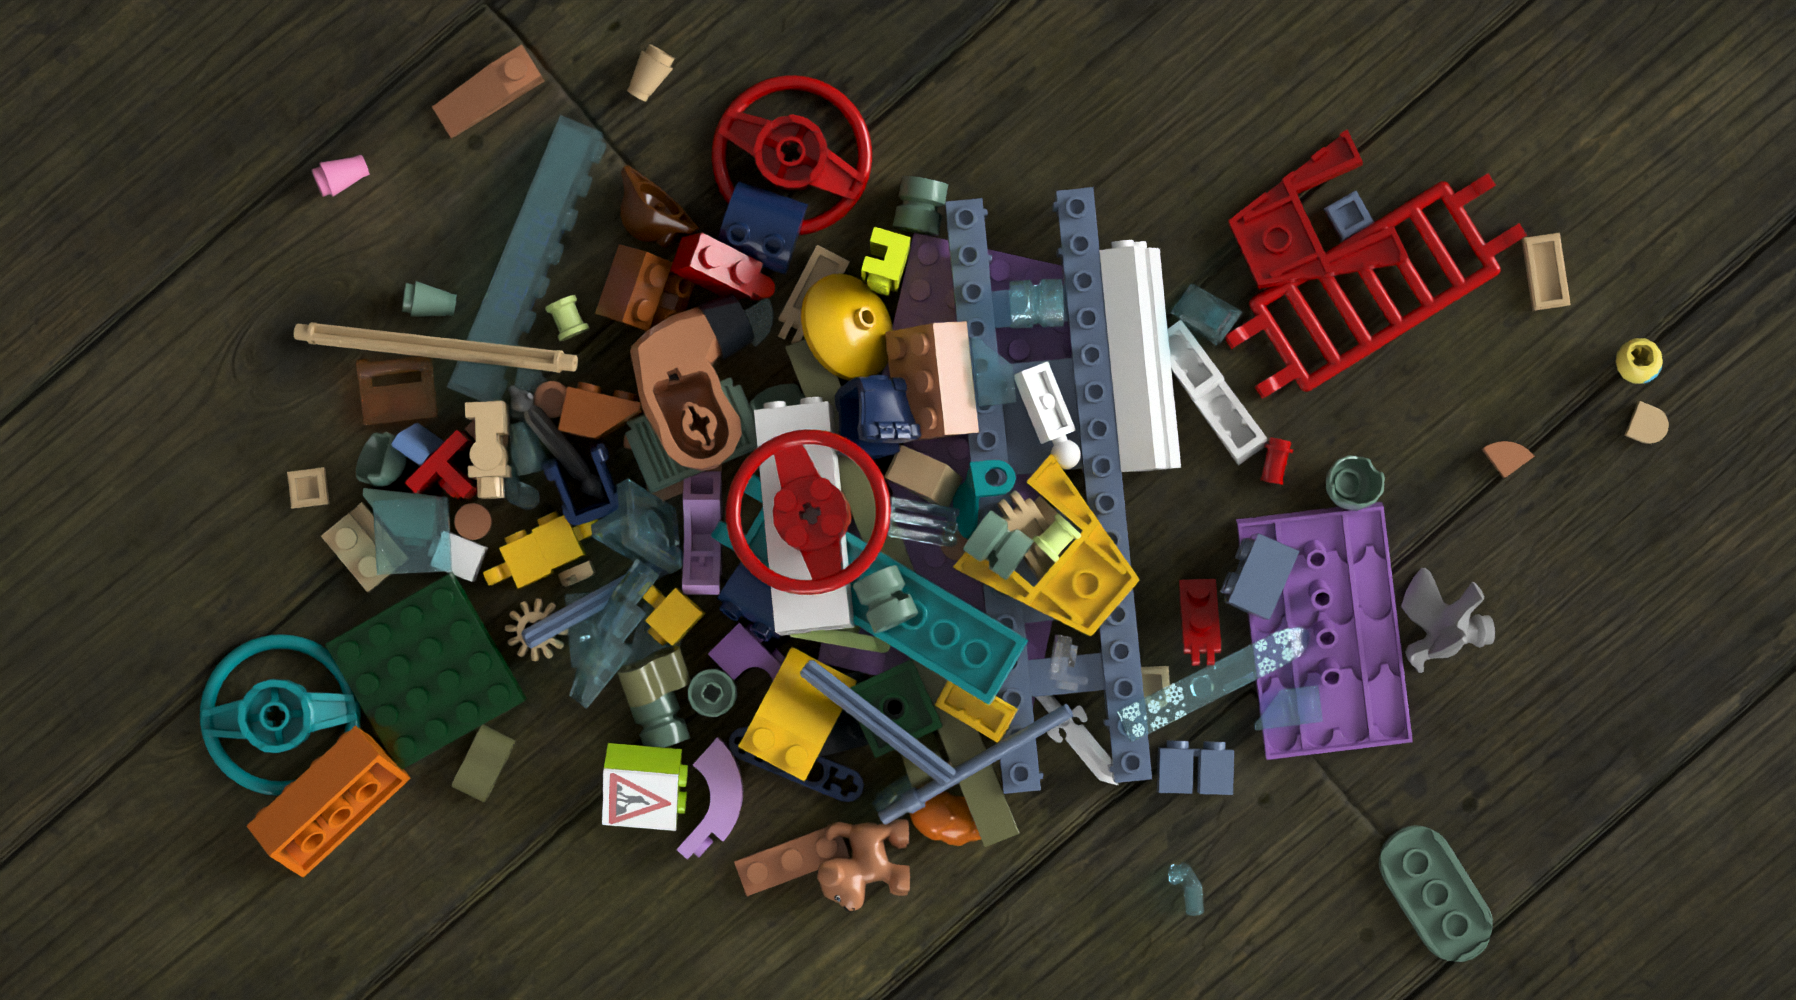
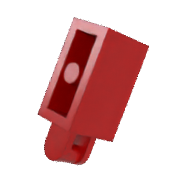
M702 232L681 238L670 269L671 272L721 297L732 293L737 300L743 298L752 301L771 297L775 291L773 280L760 273L763 265L762 262Z

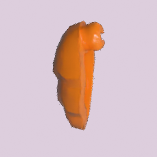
M942 792L926 801L925 807L913 814L909 813L913 825L918 831L932 840H941L949 845L961 846L967 842L981 839L965 797Z

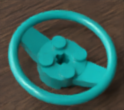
M277 634L262 636L243 643L232 650L219 662L211 673L204 688L200 705L202 736L207 750L216 765L230 779L246 789L273 796H279L289 783L297 779L271 781L251 775L231 760L223 749L218 737L247 739L253 746L263 752L281 753L297 748L301 743L309 739L311 732L346 723L345 733L350 731L355 725L359 728L361 725V705L328 649L312 640L294 635ZM273 649L299 651L315 658L329 669L343 694L307 692L302 685L290 680L270 679L254 685L246 693L244 699L215 707L219 690L229 673L248 657ZM274 705L279 706V710L285 712V720H281L282 725L276 726L275 720L268 719V712L274 711Z

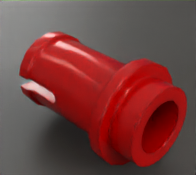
M1270 437L1269 444L1264 445L1267 448V453L1260 480L1283 485L1289 453H1293V449H1290L1291 441Z

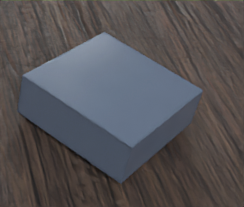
M1357 191L1323 209L1340 241L1374 223Z

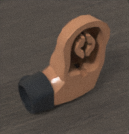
M732 293L698 304L694 309L668 317L647 330L631 346L630 350L639 399L647 421L669 457L683 467L699 471L717 468L733 454L742 435L740 417L723 393L720 380L713 367V364L718 359L723 361L754 341V334L749 320L739 301Z

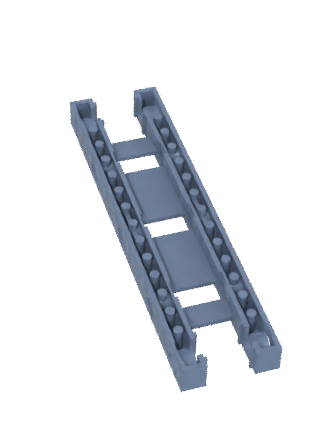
M1093 187L1060 190L1055 193L1052 212H1056L1060 225L1061 244L1057 250V258L1061 257L1063 284L992 291L989 264L992 263V255H988L985 219L988 212L987 209H983V199L945 202L956 322L967 321L979 433L967 434L970 462L1001 460L1013 468L1015 475L1035 473L1048 458L1054 446L1051 440L1043 444L1040 443L1013 375L1048 362L1076 429L1066 434L1067 440L1076 443L1080 449V460L1077 465L1071 469L1063 470L1082 469L1085 478L1086 504L1131 566ZM1067 322L1071 336V358L999 365L996 328ZM991 469L985 474V480L991 486L997 487L1006 482L1007 476L1002 470ZM1011 490L1004 495L979 498L977 527L991 510L1000 517L1004 516L997 505L1002 499H1005L1013 510V503L1009 497V494L1012 493ZM1054 508L1066 521H1068L1081 534V529H1079L1060 511ZM1073 539V540L1064 548L1065 551H1066V550L1068 549V547L1074 542L1075 539ZM1022 559L1015 571L1035 587L1039 581L1025 560ZM982 583L985 614L1026 638L1024 623L1056 620ZM1132 589L1099 627L1101 638L1100 653L1028 660L1026 644L996 695L1018 709L1002 740L1034 722L1032 697L1104 690L1106 719H1103V724L1107 726L1110 732L1112 749L1111 764L1107 766L1108 771L1112 772L1113 782L1120 783L1152 779L1146 719H1143L1144 716L1146 717L1134 592ZM1133 703H1138L1139 706L1136 707H1138L1140 715L1135 716L1133 712L1132 716L1135 717L1133 721L1128 719L1130 714H1127V718L1126 716L1122 718L1123 708H1128L1129 705L1134 707ZM1137 723H1140L1139 729L1143 726L1144 731L1139 730L1143 734L1136 737L1131 732L1132 729L1136 730L1132 726L1136 724V728H1138ZM1036 738L1000 759L1002 790L1004 794L1041 790L1040 779L1044 778L1042 771H1039Z

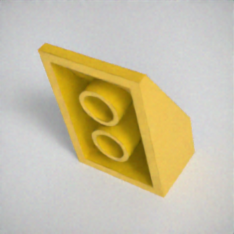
M791 647L738 747L805 781L842 708L802 678L800 675L802 668L808 661L814 660L849 688L854 686L857 681Z

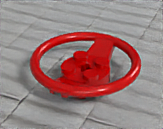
M786 75L756 83L731 102L715 130L712 143V168L719 191L728 205L735 189L729 177L726 163L728 140L755 158L756 166L763 178L774 187L788 191H801L810 185L842 197L835 206L823 214L803 220L799 235L818 232L842 219L859 201L868 183L872 166V145L866 123L855 105L842 92L818 79ZM800 90L821 96L836 106L848 120L857 143V168L855 170L827 148L826 139L820 128L808 118L792 114L778 117L771 121L742 112L759 98L778 91ZM791 143L797 144V151L801 155L797 161L795 159L792 162L785 161V154L781 152L784 146L790 148Z
M816 429L787 432L768 440L755 449L735 474L726 502V525L729 539L742 564L751 574L768 586L797 595H815L831 592L858 578L869 568L881 551L887 537L891 517L888 488L874 460L865 450L851 440L836 433ZM805 444L830 447L848 456L864 472L873 490L876 514L871 537L862 553L845 569H843L841 539L846 534L848 525L851 523L850 505L842 491L828 479L821 477ZM772 455L775 456L781 490L774 497V507L772 510L774 526L780 537L789 546L801 552L812 580L789 578L768 568L752 552L743 533L741 503L745 488L757 468ZM811 506L815 510H821V515L816 516L817 522L811 524L807 519H803L804 513H807L806 509Z

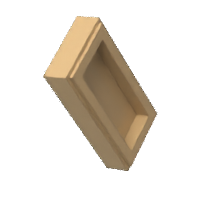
M1560 233L1522 238L1532 311L1571 305Z

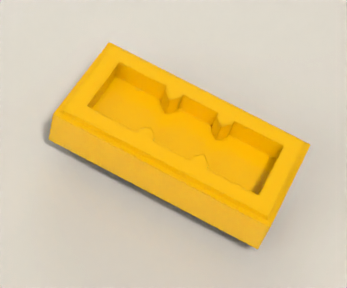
M947 681L935 703L936 707L997 743L1004 737L1018 711L1017 708L997 696L991 705H988L950 681Z

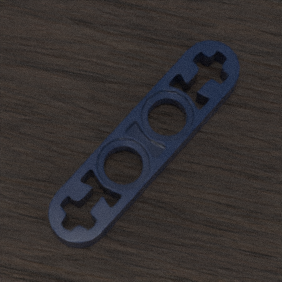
M747 726L738 728L730 736V751L735 757L840 801H854L863 792V778L857 771L825 757H818L816 761L820 762L824 767L823 777L816 782H811L807 779L802 781L764 760L762 762L756 760V756L747 751L741 753L739 751L740 747H738L739 744L735 740L737 736L744 737L748 729ZM830 767L838 769L834 775L837 778L845 780L847 775H852L854 777L853 783L858 786L857 791H849L847 796L840 793L841 786L831 782L830 790L824 788L823 785L829 778Z

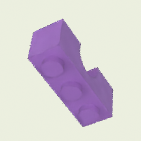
M741 622L708 653L733 680L747 668L759 667L767 671L773 681L785 660L784 655L777 649L771 653L762 644L764 640L751 632L750 628L753 624L749 623L745 627Z

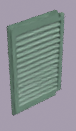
M730 377L720 381L721 389L740 417L742 435L733 454L725 462L757 449L754 415L741 385L733 387V380ZM644 414L627 421V425L631 427V430L626 432L625 435L650 494L704 472L683 467L669 457Z

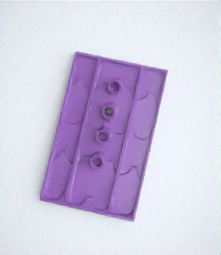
M1376 502L1358 511L1334 507L1292 512L1290 514L1284 513L1236 519L1239 546L1243 538H1250L1252 534L1259 533L1300 551L1270 620L1261 619L1247 613L1266 759L1413 742L1382 502ZM1324 592L1321 596H1316L1318 593ZM1288 628V632L1284 633L1285 635L1289 633L1291 638H1288L1286 644H1281L1282 639H1279L1280 643H1275L1274 638L1279 637L1278 635L1272 636L1273 633L1277 632L1278 634L1280 630L1284 631V629ZM1263 639L1261 643L1265 641L1266 645L1262 646H1266V648L1263 650L1261 647L1262 651L1259 652L1255 649L1254 645H1259L1255 642L1259 641L1260 643V640ZM1284 648H1288L1287 652H1289V649L1292 650V653L1289 654H1293V657L1289 661H1286L1287 656L1285 660L1282 659V656H1285V654L1281 655L1282 650L1286 653ZM1264 657L1267 660L1269 659L1268 665L1270 660L1271 663L1272 660L1275 661V666L1270 665V669L1275 668L1272 671L1269 670L1268 673L1264 671V675L1261 676L1259 670L1263 671L1264 669L1263 667L1259 669L1257 664L1262 662Z

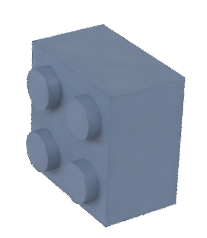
M1259 533L1252 534L1250 538H1243L1235 555V558L1240 560L1236 572H1228L1220 589V592L1225 594L1222 602L1261 619L1270 620L1300 551Z

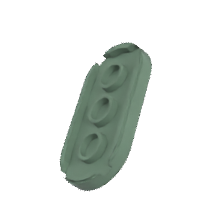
M1407 826L1392 833L1384 842L1380 851V873L1426 948L1435 956L1447 961L1464 962L1478 956L1489 943L1493 929L1492 914L1448 842L1439 833L1424 826Z

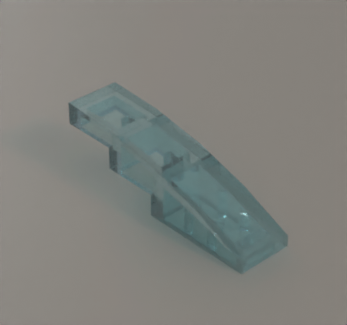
M638 559L635 560L611 594L593 627L581 655L569 696L586 709L632 654L633 650L623 642L647 614L636 604L657 580L659 575Z

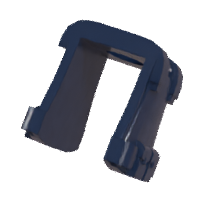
M871 375L868 377H855L844 384L835 394V406L839 414L838 435L856 443L872 459H880L896 454L900 451L898 443L919 439L922 436L920 424H916L907 400L906 381L902 377L888 378L887 375ZM837 451L838 455H845L840 451Z
M603 439L590 443L591 455L608 498L576 509L560 462L556 457H553L542 463L547 479L555 482L563 502V514L572 525H581L596 520L619 509L620 490L618 486L615 487L606 460L609 457V452Z

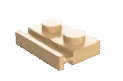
M361 502L354 510L321 536L368 593L410 559L364 502Z

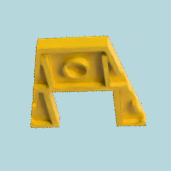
M1050 454L1028 479L1027 484L1081 529V537L1078 540H1074L1035 587L1015 570L1007 580H1004L989 569V561L979 562L967 552L963 554L953 568L1091 637L1140 579L1058 464L1055 457Z

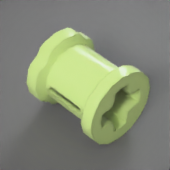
M575 295L562 298L545 307L547 313L552 314L560 332L558 335L559 341L570 339L590 329L588 323H583L575 305L577 298Z
M1058 512L1054 515L1055 521L1040 536L1035 535L1032 538L1055 563L1059 560L1058 554L1073 539L1078 540L1081 537V534Z

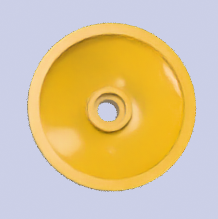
M837 273L827 275L816 281L804 296L801 308V324L805 340L818 362L839 378L850 381L855 377L877 375L888 363L885 332L893 331L888 310L877 293L870 290L865 282L851 275Z

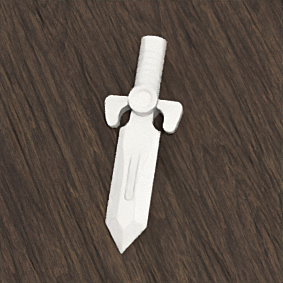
M1053 695L1036 697L1048 713L1061 707V704ZM1078 705L1071 710L1073 717H1078L1081 722L1087 721V716L1081 706ZM1070 718L1047 732L1053 740L1061 743L1063 738L1059 734V728H1063L1067 734L1065 740L1100 781L1119 786L1118 783L1113 782L1112 772L1108 771L1107 765L1111 764V758L1083 724L1077 725Z

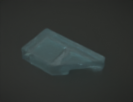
M1318 685L1280 689L1266 710L1253 724L1254 730L1323 722Z

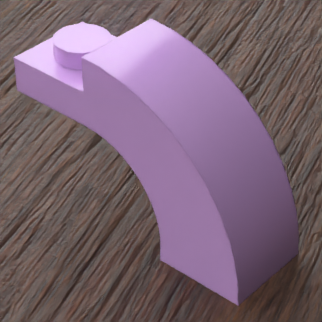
M704 471L684 479L683 595L720 594L722 544L712 538L711 534L719 520H722L721 471Z
M720 736L714 740L693 764L708 783L710 806L702 822L677 848V851L687 860L693 853L699 858L713 843V840L708 837L712 832L720 840L724 841L736 824L742 807L743 780L740 767L730 748Z

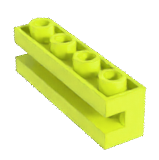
M874 227L870 239L871 254L885 259L882 261L865 256L861 269L862 281L868 284L867 287L870 290L885 296H889L890 290L898 292L910 252L911 237Z

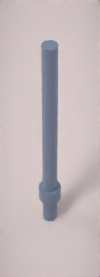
M1064 704L955 767V775L947 785L943 786L936 780H933L919 789L913 787L901 794L900 800L879 811V818L886 825L907 812L913 814L925 807L926 801L1072 718L1073 713L1070 707Z

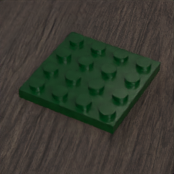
M453 571L325 644L392 760L401 770L527 699Z

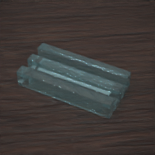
M890 497L891 517L887 536L953 547L957 544V538L954 537V534L958 531L956 517L959 516L960 509ZM896 508L929 515L946 517V521L903 514L894 511ZM897 521L945 530V536L894 527L893 522Z

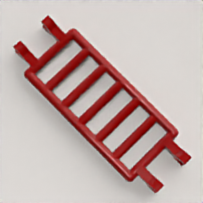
M1489 173L1457 193H1454L1446 181H1440L1325 252L1328 255L1393 225L1395 227L1410 218L1452 285L1433 298L1410 259L1407 263L1396 265L1421 306L1402 317L1374 270L1358 271L1362 281L1390 324L1371 336L1335 277L1318 278L1359 343L1345 353L1339 355L1298 289V286L1306 281L1268 287L1252 297L1249 301V306L1256 317L1225 335L1224 339L1230 349H1233L1264 329L1287 366L1255 386L1261 399L1294 379L1302 391L1309 392L1497 276L1501 268L1494 256L1521 240L1527 234L1520 223L1488 243H1485L1465 211L1464 205L1496 186ZM1440 198L1483 266L1466 278L1463 277L1422 211ZM1283 295H1286L1327 361V364L1311 374H1308L1267 308V305Z

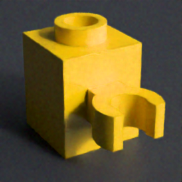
M557 511L538 519L539 527L532 529L550 570H555L585 556L586 553L580 541L603 531L598 519L573 527L564 515L559 517Z
M525 529L505 538L507 545L499 548L505 562L483 572L489 586L512 576L517 588H523L554 573L553 570L549 569L534 534L527 535Z
M646 581L637 591L643 599L655 608L645 620L651 626L647 632L662 646L667 642L672 646H676L705 614L687 595H683V591L679 588H674L665 597L650 581Z

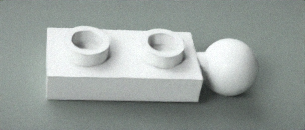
M1045 362L1013 375L1040 443L1043 444L1052 440L1054 446L1052 447L1051 454L1062 469H1071L1076 466L1080 460V449L1076 443L1067 440L1066 434L1076 429L1049 363Z

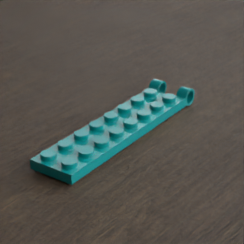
M753 474L748 481L744 493L763 503L761 480ZM762 507L747 535L744 534L755 556L769 568L764 511ZM719 520L711 537L734 550L729 539L726 522ZM847 531L846 544L848 564L850 565L862 553L867 543ZM881 551L869 568L854 581L850 582L854 624L988 705H991L1028 642V639ZM897 565L905 582L902 591L911 595L919 613L893 628L880 633H874L866 616L869 607L860 603L853 584L879 570Z

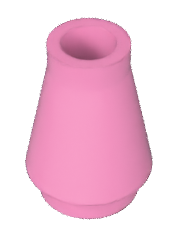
M362 155L319 163L320 167L312 169L322 197L329 194L334 197L361 178L370 175Z

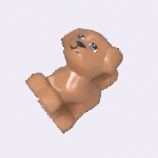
M897 819L886 825H877L869 822L852 825L836 822L827 826L825 840L831 842L839 836L848 838L852 848V858H834L820 864L817 879L826 898L837 902L846 911H855L863 905L866 884L876 881L887 883L890 893L894 895H908L910 890L909 866L890 863L884 842L889 840L891 846L897 849L907 848L909 843L908 820Z

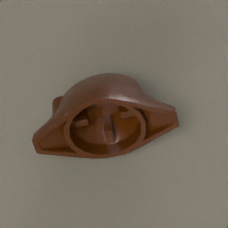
M627 165L622 168L624 196L621 204V219L630 235L645 242L656 241L660 246L667 248L678 232L691 234L698 229V226L682 207L664 190L631 166Z

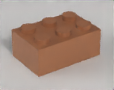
M967 321L931 323L885 332L890 377H902L906 381L907 400L916 424H920L922 436L914 441L979 433Z

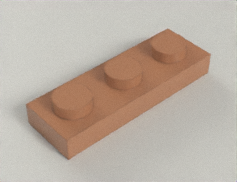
M827 827L734 861L746 896L817 871L820 864L824 861L834 858L849 859L850 854L844 838L839 836L828 842L825 840V830Z

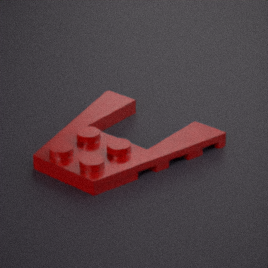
M1348 129L1343 131L1340 137L1327 147L1321 148L1312 155L1311 159L1296 171L1286 175L1269 192H1264L1228 220L1229 227L1259 289L1409 262L1408 254L1394 225L1326 255L1297 194L1363 166V161Z

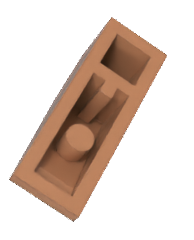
M521 44L486 66L432 106L450 137L454 138L540 85L545 80Z

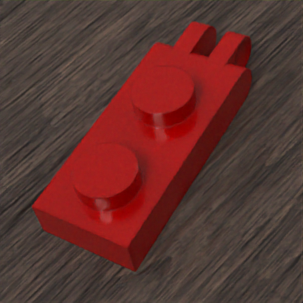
M1216 579L1179 580L1178 590L1183 654H1191L1192 666H1200V654H1206L1207 666L1215 665L1214 653H1221Z

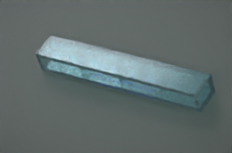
M560 115L467 341L519 346L517 344L522 332L528 333L536 316V313L531 311L536 298L543 299L550 283V279L545 277L550 264L557 265L564 249V245L560 244V240L565 230H572L577 219L578 211L574 210L575 204L579 196L585 198L592 182V177L588 176L593 162L599 164L607 144L602 142L604 137L602 132ZM458 361L447 387L481 402L494 401V399L500 401L508 383L507 380L503 379L508 366Z

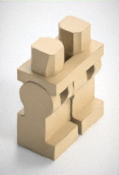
M503 401L465 403V418L475 421L476 442L470 448V459L473 466H468V477L477 480L478 498H505L504 478H512V467L507 465L509 460L508 450L503 445V436H510L509 404Z

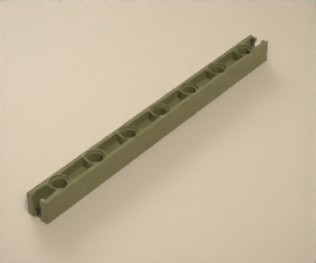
M805 339L786 346L785 348L805 398L822 397L823 402L828 401L833 406L835 432L839 434V414L835 406V394L842 386L838 377L818 362ZM838 455L842 491L850 505V511L863 541L868 543L874 528L876 514L873 490L861 468L848 456ZM891 512L889 530L881 552L915 571ZM912 659L943 724V727L939 728L938 732L952 767L955 768L985 751L986 748L979 731L935 706L948 680ZM992 764L959 782L984 847L1019 834Z

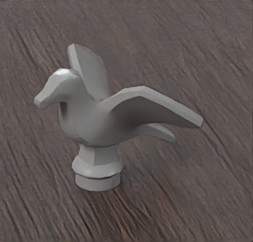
M1421 568L1413 577L1406 590L1401 607L1411 621L1419 625L1427 633L1424 639L1408 645L1405 651L1408 661L1415 667L1418 673L1424 672L1423 665L1427 659L1449 658L1457 654L1461 647L1467 643H1472L1476 647L1481 648L1494 642L1495 627L1491 616L1477 614L1470 618L1471 612L1484 600L1482 590L1476 583L1472 582L1459 600L1448 605L1443 602L1436 582L1429 570Z

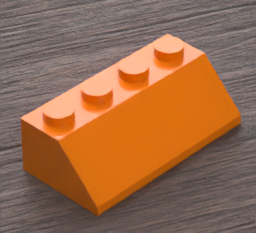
M355 725L350 731L342 734L337 743L323 756L316 758L311 763L310 768L296 781L289 783L270 805L262 808L247 825V828L271 858L304 878L406 784L411 777L404 769L401 770L392 760L391 756L370 735Z

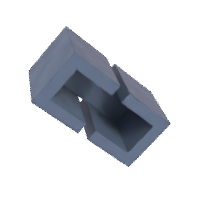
M1167 740L1166 747H1158L1157 792L1192 794L1193 756L1198 757L1197 792L1199 794L1233 795L1234 750L1225 749L1226 742L1203 741V748H1189V741Z

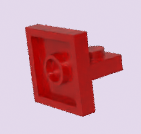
M456 430L418 468L405 484L415 493L425 494L442 477L443 479L439 482V485L450 496L457 499L462 497L471 500L478 493L477 485L455 463L475 442L465 432Z

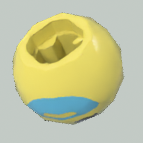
M1646 338L1631 339L1624 343L1617 352V370L1623 379L1633 384L1650 382L1662 370L1663 359L1661 351L1654 342Z

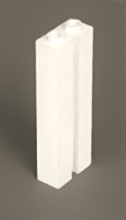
M1122 240L1111 242L1112 249L1099 250L1121 472L1181 468L1160 249L1147 248L1146 241Z
M822 397L800 399V405L786 406L784 401L768 402L763 404L764 409L754 410L757 448L776 436L796 430L816 429L836 433L833 406L828 401L823 402ZM805 444L821 477L828 479L841 491L837 450L822 445ZM772 455L759 466L769 568L789 578L812 580L801 552L789 546L780 537L774 526L772 511L774 497L781 490L775 456ZM811 506L806 509L807 513H804L803 519H807L811 524L817 522L816 516L821 515V510H815ZM846 534L841 539L843 569L849 566ZM850 583L834 591L815 595L791 594L771 587L775 632L781 636L809 633L810 631L817 630L827 631L855 627Z

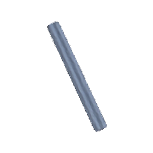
M674 547L531 625L521 632L523 640L529 648H533L636 592L646 581L652 583L683 566L684 554L679 547Z
M810 660L800 672L802 678L938 783L945 786L953 778L956 772L953 767L817 662Z

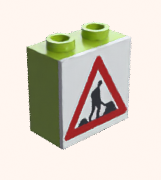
M608 743L603 770L602 825L676 831L678 813L685 814L687 792L680 791V787H686L688 765L681 764L682 749Z

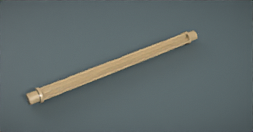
M313 322L309 325L296 324L294 328L295 340L307 341L308 344L313 345L318 344L519 367L557 373L562 372V370L575 372L578 364L577 355L564 354L560 350L555 351L334 326Z

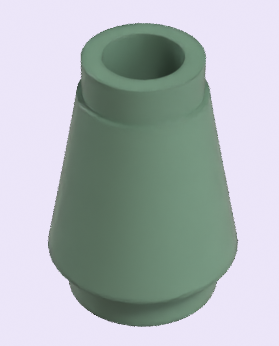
M415 281V284L406 283L402 312L410 313V317L454 316L457 294H450Z

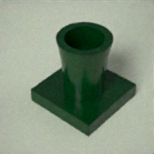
M912 659L850 687V689L915 739L943 727ZM897 700L901 703L902 710L900 713L892 714L889 712L888 704L890 701ZM859 722L875 758L894 750L892 746Z

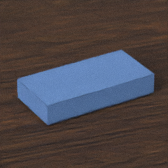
M415 423L397 434L392 442V447L420 466L444 441L419 423Z

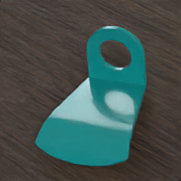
M1001 460L970 462L966 480L963 484L959 485L953 497L954 519L958 531L964 538L969 539L977 528L979 498L1004 495L1013 488L1016 476L1013 468L1008 463ZM991 469H999L1006 474L1007 480L1001 486H991L986 482L985 474Z

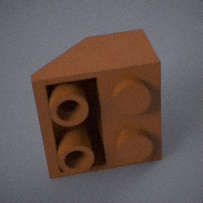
M619 244L595 314L646 332L668 317L686 311L695 283L671 272L670 269L673 262L649 252Z
M578 382L577 388L567 387L558 430L566 434L599 441L626 425L628 420L643 414L640 402H637L638 396L636 394L614 390L613 396L601 394L602 388L600 386Z

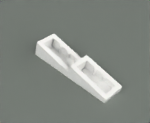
M1180 320L1168 328L1171 370L1239 466L1263 449L1265 444H1268L1267 437L1224 381L1223 375L1186 325Z

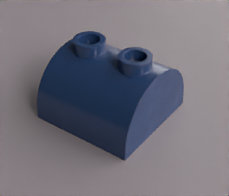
M738 181L730 199L718 241L762 262L763 268L786 275L808 204Z
M740 562L717 598L722 602L719 609L732 620L738 621L743 616L752 622L753 625L750 630L758 638L766 642L771 637L779 640L781 635L775 632L771 587L751 574Z

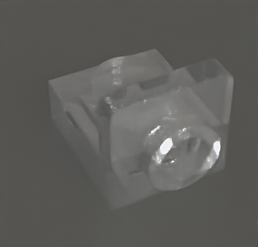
M1055 634L1048 679L1056 680L1055 688L1077 691L1078 684L1087 685L1088 678L1066 673L1067 667L1074 668L1078 646L1071 645L1073 637Z

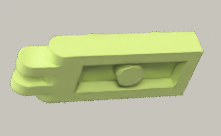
M856 625L853 628L827 631L817 630L790 635V637L880 653H886L890 649L889 644L876 636L860 634V627Z

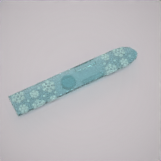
M1300 627L1277 631L1215 662V665L1207 666L1117 711L1130 742L1290 663L1308 647L1310 640L1309 632Z

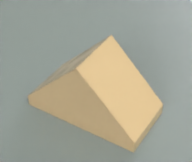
M899 445L900 451L895 454L884 478L938 508L947 511L963 478L947 464Z

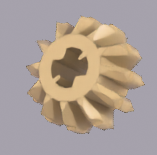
M537 598L534 602V612H532L527 601L520 603L521 609L525 614L524 616L516 611L510 612L509 616L518 621V625H506L505 631H517L518 636L509 639L508 644L513 646L519 642L523 643L518 650V656L523 657L529 650V647L522 638L521 632L528 628L530 622L537 623L552 615L556 609V604L550 603L545 611L542 612V599ZM566 629L559 633V635H567L569 630ZM553 636L532 648L531 660H539L540 648H542L544 655L548 659L552 658L553 651L549 644L551 643L556 648L562 649L564 643Z

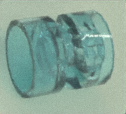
M1041 279L1038 286H1034L1030 280L1009 281L1011 329L1032 328L1035 322H1039L1042 327L1064 326L1062 279Z

